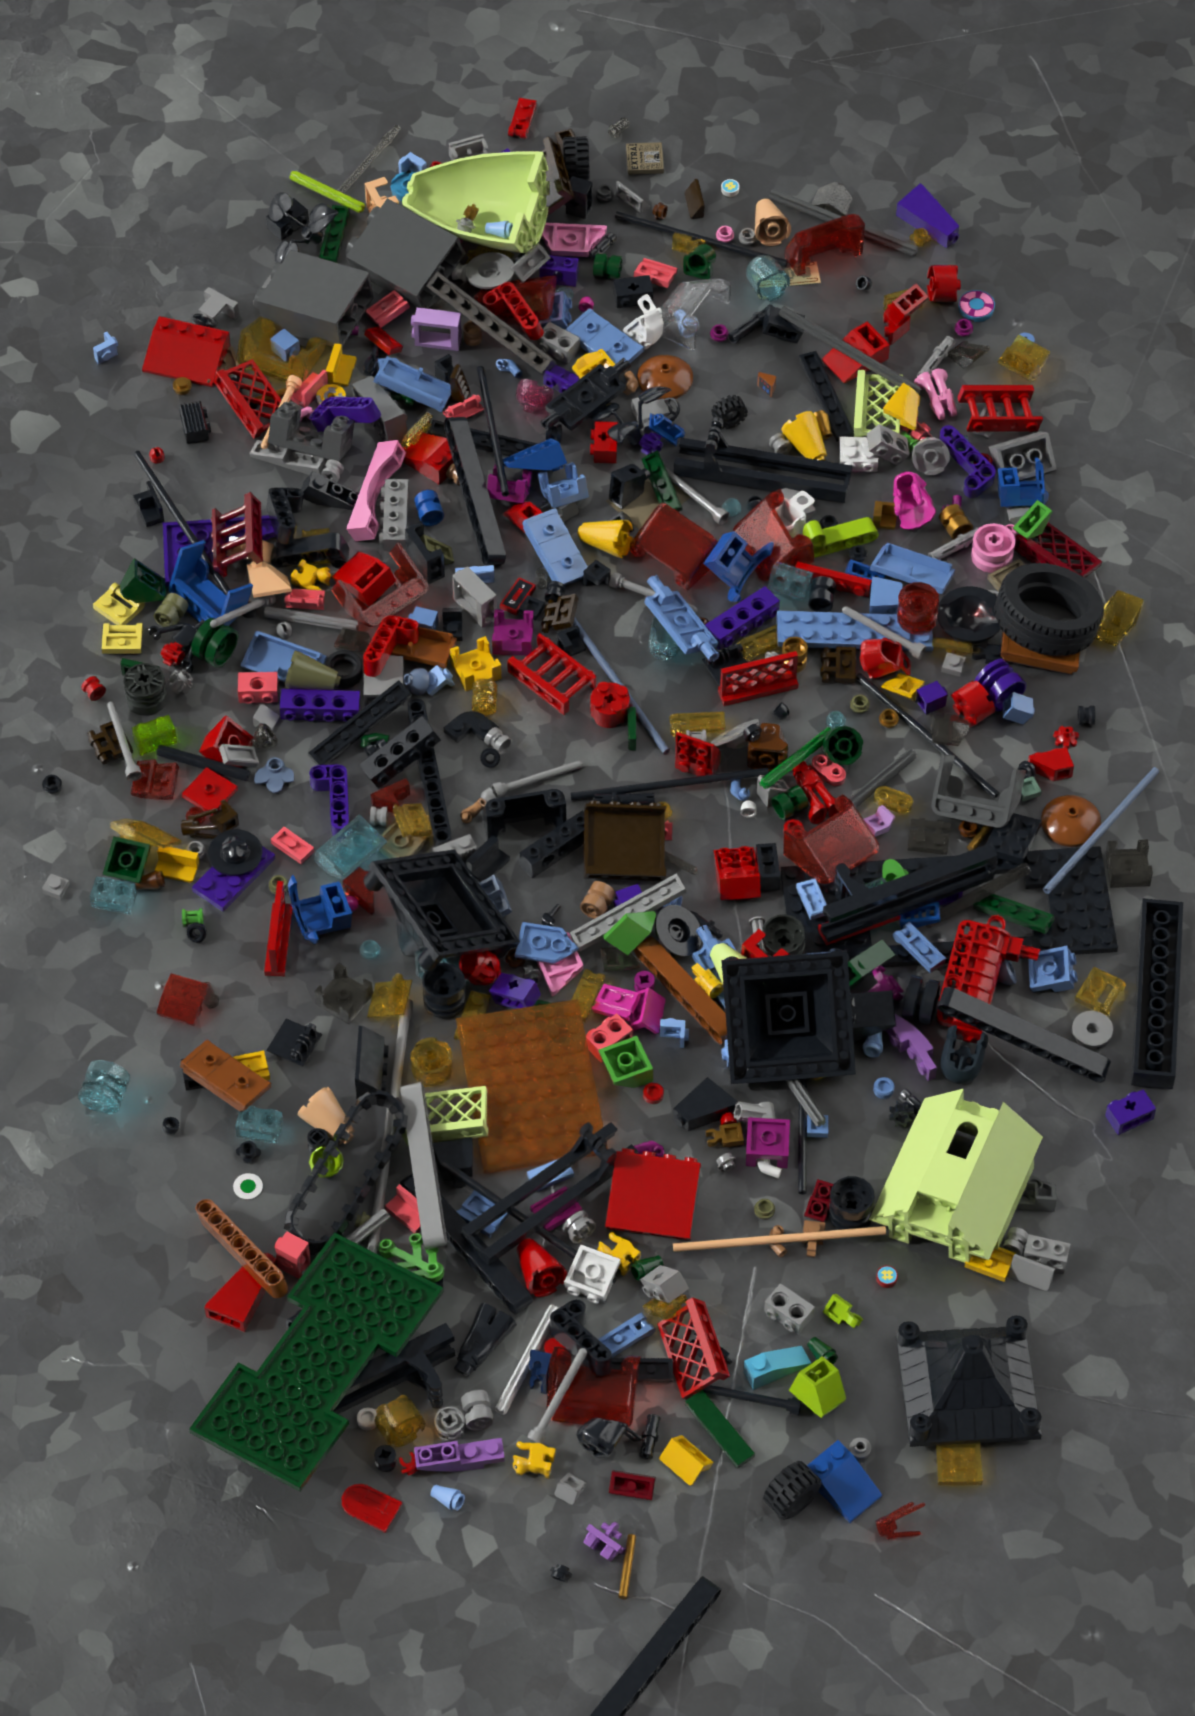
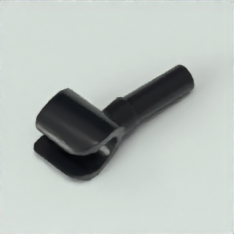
M556 904L551 912L544 913L541 924L553 926L555 919L552 917L561 906Z

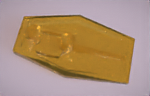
M1117 590L1104 605V615L1096 639L1117 646L1136 626L1144 599Z
M124 818L110 823V828L118 832L120 838L150 844L154 847L168 848L179 845L182 840L140 820Z

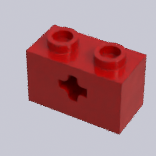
M916 283L895 299L884 313L897 326L920 308L928 298V295Z
M595 421V429H591V440H594V444H590V455H594V463H616L617 441L610 438L607 431L612 426L618 424V422Z

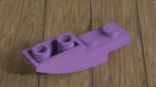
M895 1014L896 1027L885 1030L889 1035L891 1044L897 1047L900 1053L907 1050L909 1057L917 1063L920 1074L925 1075L928 1081L936 1078L937 1067L932 1061L934 1048L918 1029Z
M502 1438L458 1444V1441L414 1447L418 1470L467 1471L484 1469L485 1464L505 1461Z

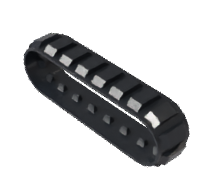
M377 1090L372 1094L367 1092L357 1099L356 1107L351 1106L343 1122L345 1124L341 1123L334 1133V1141H330L323 1151L322 1157L324 1159H318L311 1172L313 1176L308 1175L300 1190L303 1194L297 1193L289 1208L291 1211H287L285 1216L284 1229L309 1243L310 1255L320 1252L331 1236L324 1235L320 1238L321 1241L303 1238L300 1230L296 1231L294 1227L298 1226L299 1219L294 1217L298 1209L304 1210L307 1206L304 1199L309 1192L315 1193L318 1187L314 1183L319 1175H326L329 1171L325 1166L330 1157L337 1158L340 1152L336 1148L340 1141L348 1140L350 1134L347 1130L352 1122L358 1124L361 1119L358 1113L363 1108L367 1111L372 1107L371 1105L387 1107L392 1115L395 1114L396 1119L393 1121V1126L398 1129L394 1136L387 1135L385 1141L388 1143V1146L384 1152H377L374 1156L378 1162L373 1170L366 1169L363 1175L367 1180L362 1188L356 1186L353 1190L356 1197L351 1205L345 1204L342 1208L346 1214L341 1222L334 1221L331 1227L335 1230L336 1234L343 1236L349 1224L346 1220L352 1221L360 1205L358 1203L362 1204L370 1191L369 1186H373L381 1173L379 1168H385L392 1155L390 1151L394 1152L401 1142V1134L405 1133L408 1116L404 1114L405 1105L398 1097L395 1098L387 1091Z

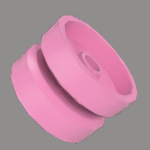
M995 523L979 527L973 537L971 552L972 561L975 566L984 572L993 573L1012 563L1015 537L1009 528Z

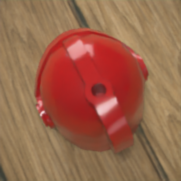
M475 952L464 954L460 957L459 967L464 974L465 980H469L474 985H489L497 980L501 974L500 960L492 952Z

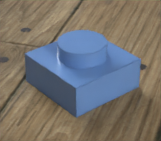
M807 1115V1137L828 1138V1115H824L826 1123L820 1127L815 1126L809 1115Z

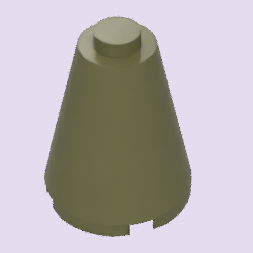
M294 651L291 658L292 663L287 672L285 688L334 690L335 687H339L341 676H338V671L300 651Z

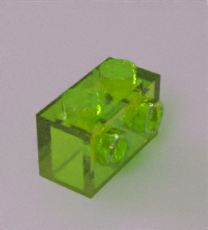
M169 715L157 717L154 720L139 723L132 727L133 740L140 756L156 751L160 744L170 746L177 743L176 729Z

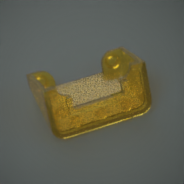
M260 316L241 330L237 351L238 363L242 364L253 359L264 375L286 382L290 375L299 377L303 383L323 354L327 341L319 337H312L307 342V346L300 345L299 354L290 356L287 362L276 355L271 349L270 338L275 335V325L271 320Z

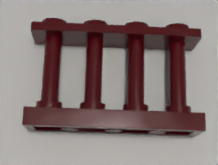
M249 492L244 494L243 506L223 515L216 508L212 509L211 536L213 539L212 566L214 570L223 577H226L227 566L242 559L251 558L256 564L263 562L261 502ZM245 514L243 521L226 528V521ZM245 529L243 536L226 543V536ZM246 543L244 551L227 557L228 550Z

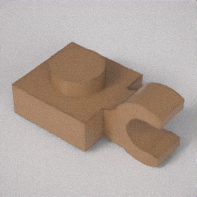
M804 1220L803 1233L825 1231V1222ZM824 1240L802 1241V1243H808L807 1256L815 1257L816 1245H823Z

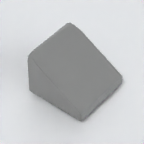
M260 704L253 716V725L272 732L280 716L267 706Z
M567 1473L558 1482L554 1494L556 1497L573 1505L587 1483Z

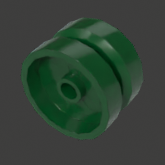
M209 618L196 632L192 641L191 652L195 657L206 660L208 664L215 668H220L226 664L234 653L239 636L238 632L228 625L224 626L222 624L215 628L211 627L210 622L215 618Z

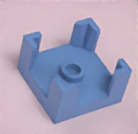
M573 462L564 466L566 479L549 483L547 471L538 473L541 493L553 508L589 497L586 477L581 474L578 478L577 468Z

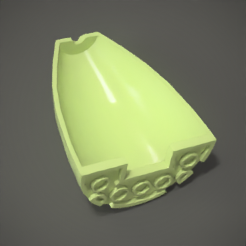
M528 151L481 154L456 159L412 174L411 180L407 184L409 193L403 197L402 205L466 242L498 250L527 253L533 245L539 242L548 215L549 206H546V195H550V181H546L545 171H548V165L544 152ZM475 204L479 208L473 220L474 226H476L475 229H472L471 233L458 230V222L456 220L465 218L466 216L463 214L467 206ZM509 221V223H513L510 236L505 239L487 234L485 232L486 223Z

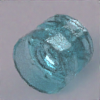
M104 1060L92 1061L88 1066L85 1080L78 1092V1099L83 1105L94 1111L107 1114L116 1113L120 1109L124 1098L123 1094L129 1085L130 1075L124 1068L115 1063Z

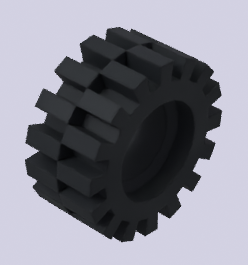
M728 395L726 399L723 397L721 402L717 401V405H713L711 414L713 418H722V429H729L730 426L734 428L735 424L740 425V421H744V417L748 415V410L740 396L733 395L731 397Z

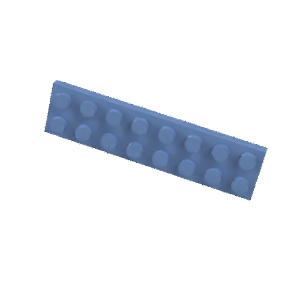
M777 611L776 614L778 647H782L783 642L790 637L802 638L809 648H836L837 646L856 647V649H860L861 643L864 640L887 638L844 613ZM860 613L912 643L920 642L926 646L925 651H933L931 615ZM902 646V650L909 651L907 648Z

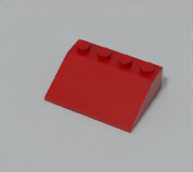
M159 316L152 331L142 372L173 379L185 377L191 383L213 387L215 375L223 364L228 348L231 347L230 334L228 331Z

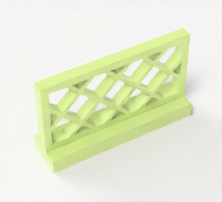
M858 370L854 437L867 436V433L872 429H866V427L871 423L876 426L880 423L876 419L880 416H884L887 419L881 425L886 427L892 423L896 426V430L893 431L900 434V420L885 414L883 409L877 406L882 401L887 403L889 401L887 397L894 394L899 386L896 385L892 388L888 384L890 381L879 374H866L865 370ZM869 381H878L880 384L873 387L869 384ZM882 387H885L889 390L884 395H882L878 391ZM873 394L879 397L874 402L869 399ZM872 408L878 412L874 416L867 413Z
M486 1086L425 1093L427 1108L432 1111L428 1115L429 1121L435 1115L442 1119L438 1124H430L433 1143L488 1136ZM482 1093L481 1099L478 1102L474 1103L470 1100L474 1094ZM460 1096L463 1099L456 1106L449 1102L453 1097ZM434 1099H441L442 1102L435 1109L429 1105ZM468 1102L472 1107L464 1114L459 1109ZM447 1104L452 1110L446 1116H443L439 1111ZM476 1110L481 1113V1119L472 1120L469 1118ZM456 1112L462 1116L457 1122L449 1120ZM405 1130V1133L402 1134V1137L406 1145L409 1146L407 1130Z

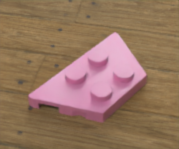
M546 223L541 237L551 255L588 257L590 255L589 252L595 248L607 233V226Z
M566 932V933H567V936H568V937L570 938V940L573 942V940H572L570 934H569L568 932ZM577 951L555 964L536 961L551 996H555L583 970V963Z

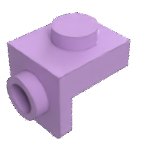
M881 805L875 815L862 819L860 826L869 835L876 837L889 832L895 820V815L885 806Z

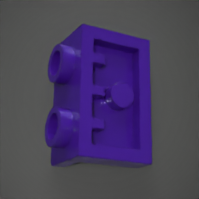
M557 365L550 372L545 370L543 373V384L560 393L580 379L577 375Z

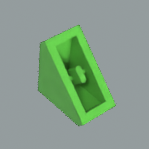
M1037 500L1015 524L1013 530L1027 540L1041 535L1052 514V510Z

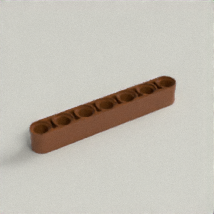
M649 936L634 949L637 958L718 1044L722 1045L725 1043V1040H727L725 1012L654 937Z
M203 1199L196 1204L195 1210L202 1225L273 1298L285 1296L288 1292V1285L282 1272L212 1200Z

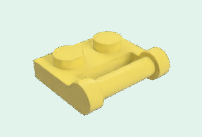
M113 583L109 590L93 603V609L116 625H126L145 606V602L134 603L131 600L125 599L121 595L120 585L117 583ZM118 595L133 607L129 609L114 597Z
M104 623L102 654L141 653L143 623H136V625H110V623Z

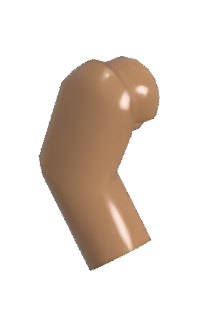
M627 371L624 374L627 380L626 390L623 392L626 395H630L636 391L639 383L633 372Z

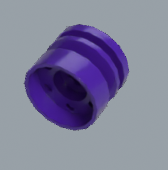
M1004 659L992 661L975 678L988 692L987 699L989 702L993 701L995 711L999 712L1003 711V701L1012 692L1023 695L1027 687L1026 682L1018 673L1014 672L1013 668Z

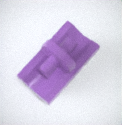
M604 1522L601 1528L606 1531L605 1534L589 1524L586 1528L589 1532L583 1543L595 1550L601 1540L605 1542L606 1546L600 1555L610 1562L618 1553H624L626 1549L611 1539L613 1536L618 1540L622 1537V1534L617 1531L619 1528L617 1522H613L611 1525Z

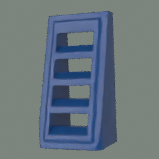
M850 559L845 569L846 574L870 580L875 576L885 579L884 574L871 571V566Z
M939 902L930 903L900 915L901 930L908 922L915 928L940 922ZM931 910H934V916H930ZM926 912V917H922V913Z

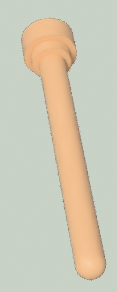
M294 375L288 377L286 381L287 390L279 407L284 402H289L293 393L300 389L302 380ZM270 426L261 443L262 449H267L270 444L268 443Z

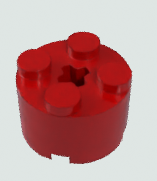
M931 265L927 273V279H930L929 285H927L929 301H957V290L961 289V281L957 279V265Z
M976 680L970 681L951 694L955 702L953 705L955 712L958 715L963 714L964 720L969 727L978 724L995 712L993 701L989 702L987 699L988 692Z
M598 683L590 696V714L595 723L604 728H615L618 724H623L627 721L628 708L630 707L628 689L617 683Z

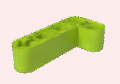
M864 517L822 529L817 520H813L804 525L802 541L809 556L816 558L849 549L852 546L870 543L878 538L879 533L870 517Z

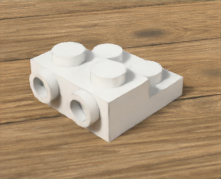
M840 437V464L852 465V471H878V456L869 452L867 437Z
M580 1245L564 1281L565 1288L568 1289L567 1292L574 1296H579V1294L588 1296L587 1300L598 1304L599 1301L605 1303L613 1285L614 1276L621 1263L620 1259Z

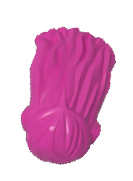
M907 471L897 475L894 479V510L901 520L900 527L902 529L915 530L931 522L936 514V509L925 489L926 482L918 474Z

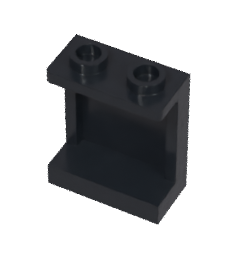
M420 522L405 529L406 553L429 585L445 577L444 553L441 549L431 553L428 551L419 538L424 534V525Z

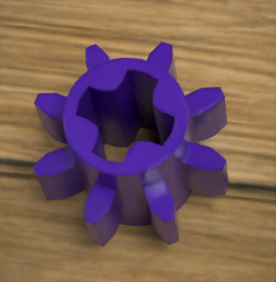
M655 432L644 434L639 443L643 447L641 452L646 455L656 450L660 452L663 447V443L659 441L661 436Z

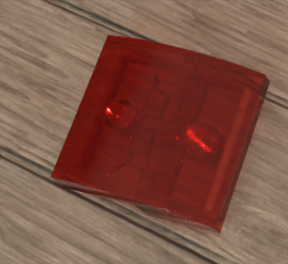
M155 759L137 761L142 777L139 780L133 781L130 794L145 799H173L179 771L177 762L158 764Z
M171 973L163 990L157 1015L195 1026L203 1010L201 1005L209 990V985Z

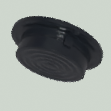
M965 586L956 588L944 595L938 604L937 619L939 625L949 636L961 643L977 644L988 640L1001 630L994 614L997 597L990 591L980 587Z

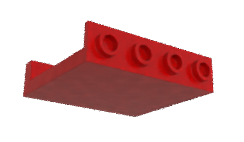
M622 1148V1151H616L617 1155L605 1224L606 1229L691 1241V1229L701 1163L697 1162L696 1158L685 1157V1160H678L675 1155L664 1154V1157H657L654 1152L643 1151V1154H636L633 1149Z

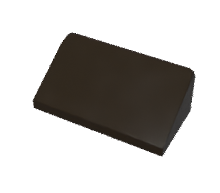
M694 179L684 193L691 219L704 218L705 205L699 180Z

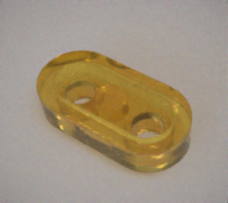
M881 786L875 790L874 801L878 806L883 805L887 809L900 814L911 811L913 799L909 794L887 786Z

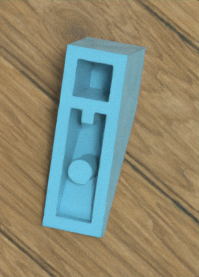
M797 1346L763 1352L744 1360V1374L752 1389L755 1390L804 1369L812 1363L803 1347Z

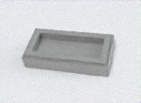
M222 744L219 747L223 763L226 765L256 767L259 764L254 747Z

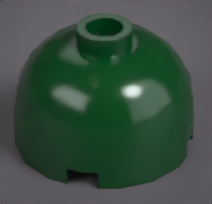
M846 725L836 726L830 729L824 737V753L833 763L850 765L856 762L862 754L863 739L854 728Z

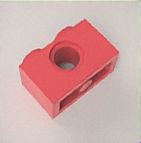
M278 672L238 673L239 703L278 702Z
M286 1231L284 1236L279 1237L275 1243L277 1265L279 1269L300 1279L302 1271L311 1263L309 1243Z

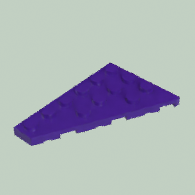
M269 515L262 516V540L266 541L275 536ZM237 517L226 521V528L243 521L245 517ZM211 519L186 521L198 541L204 540L206 542L204 550L213 562ZM177 522L163 523L166 587L170 585L180 548L191 545ZM245 529L226 536V543L229 542L230 537L239 538L243 536Z

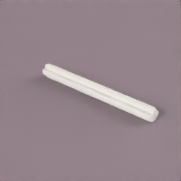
M551 1304L546 1310L495 1407L497 1413L501 1415L507 1413L529 1371L530 1350L540 1351L550 1332V1315L559 1307Z

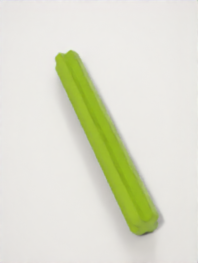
M298 171L290 173V180L358 213L364 211V203Z

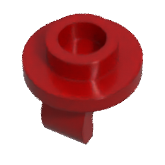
M412 1451L409 1452L411 1461L405 1463L402 1457H399L400 1464L405 1467L401 1472L402 1474L407 1472L408 1476L419 1471L416 1467L415 1455Z

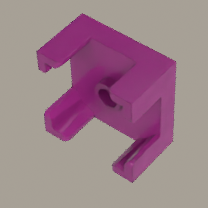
M495 464L493 474L488 476L487 490L489 497L524 503L531 489L532 469H523L522 480H507L509 496L503 497Z
M494 609L493 654L527 656L532 652L533 611L525 610L524 620L504 619V610Z
M748 1117L745 1166L755 1167L756 1159L777 1160L778 1168H788L789 1119Z

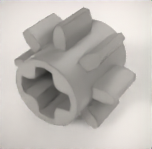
M175 670L168 679L171 681L169 687L177 694L181 692L186 694L193 685L191 683L193 680L191 675L185 670L180 672Z

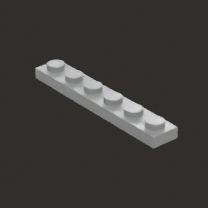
M676 873L573 930L570 934L579 950L582 951L604 939L603 936L626 913L654 911L687 893Z

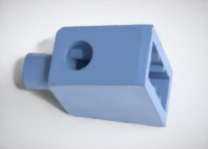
M872 577L869 614H900L901 605L913 606V595L902 594L903 584L901 582Z

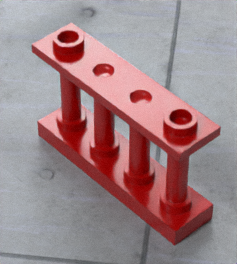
M962 385L957 398L959 403L969 404L972 415L966 428L967 432L1038 431L1043 417L1033 416L1029 403L1035 391L1033 385ZM976 403H986L990 417H980ZM994 403H1004L1007 416H997ZM1011 403H1021L1025 416H1015Z
M541 633L537 635V648L523 660H518L514 656L507 660V669L512 676L563 715L569 712V699L586 684L593 690L596 688L595 673L592 670L586 669L556 646L549 637H545ZM543 652L551 657L536 671H532L527 667ZM557 663L566 668L550 682H546L541 678ZM571 674L580 679L565 693H560L555 689Z

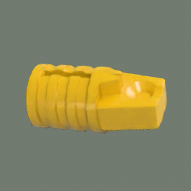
M698 963L691 967L693 974L696 976L694 980L705 990L709 997L715 998L724 990L722 982L709 969L705 970Z

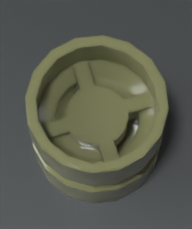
M169 593L163 600L162 605L154 613V619L162 627L178 624L181 620L180 618L188 610L189 605L180 595Z

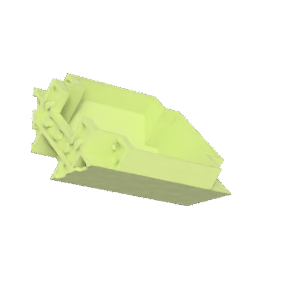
M964 1089L924 1098L869 1220L888 1226L889 1238L909 1244L912 1235L948 1246L949 1258L969 1263L971 1256L975 1255L989 1260L993 1250H998L1033 1172L1034 1156L1043 1136L1004 1102L1000 1110L981 1106L976 1102L964 1100ZM956 1131L976 1136L966 1159L947 1153Z

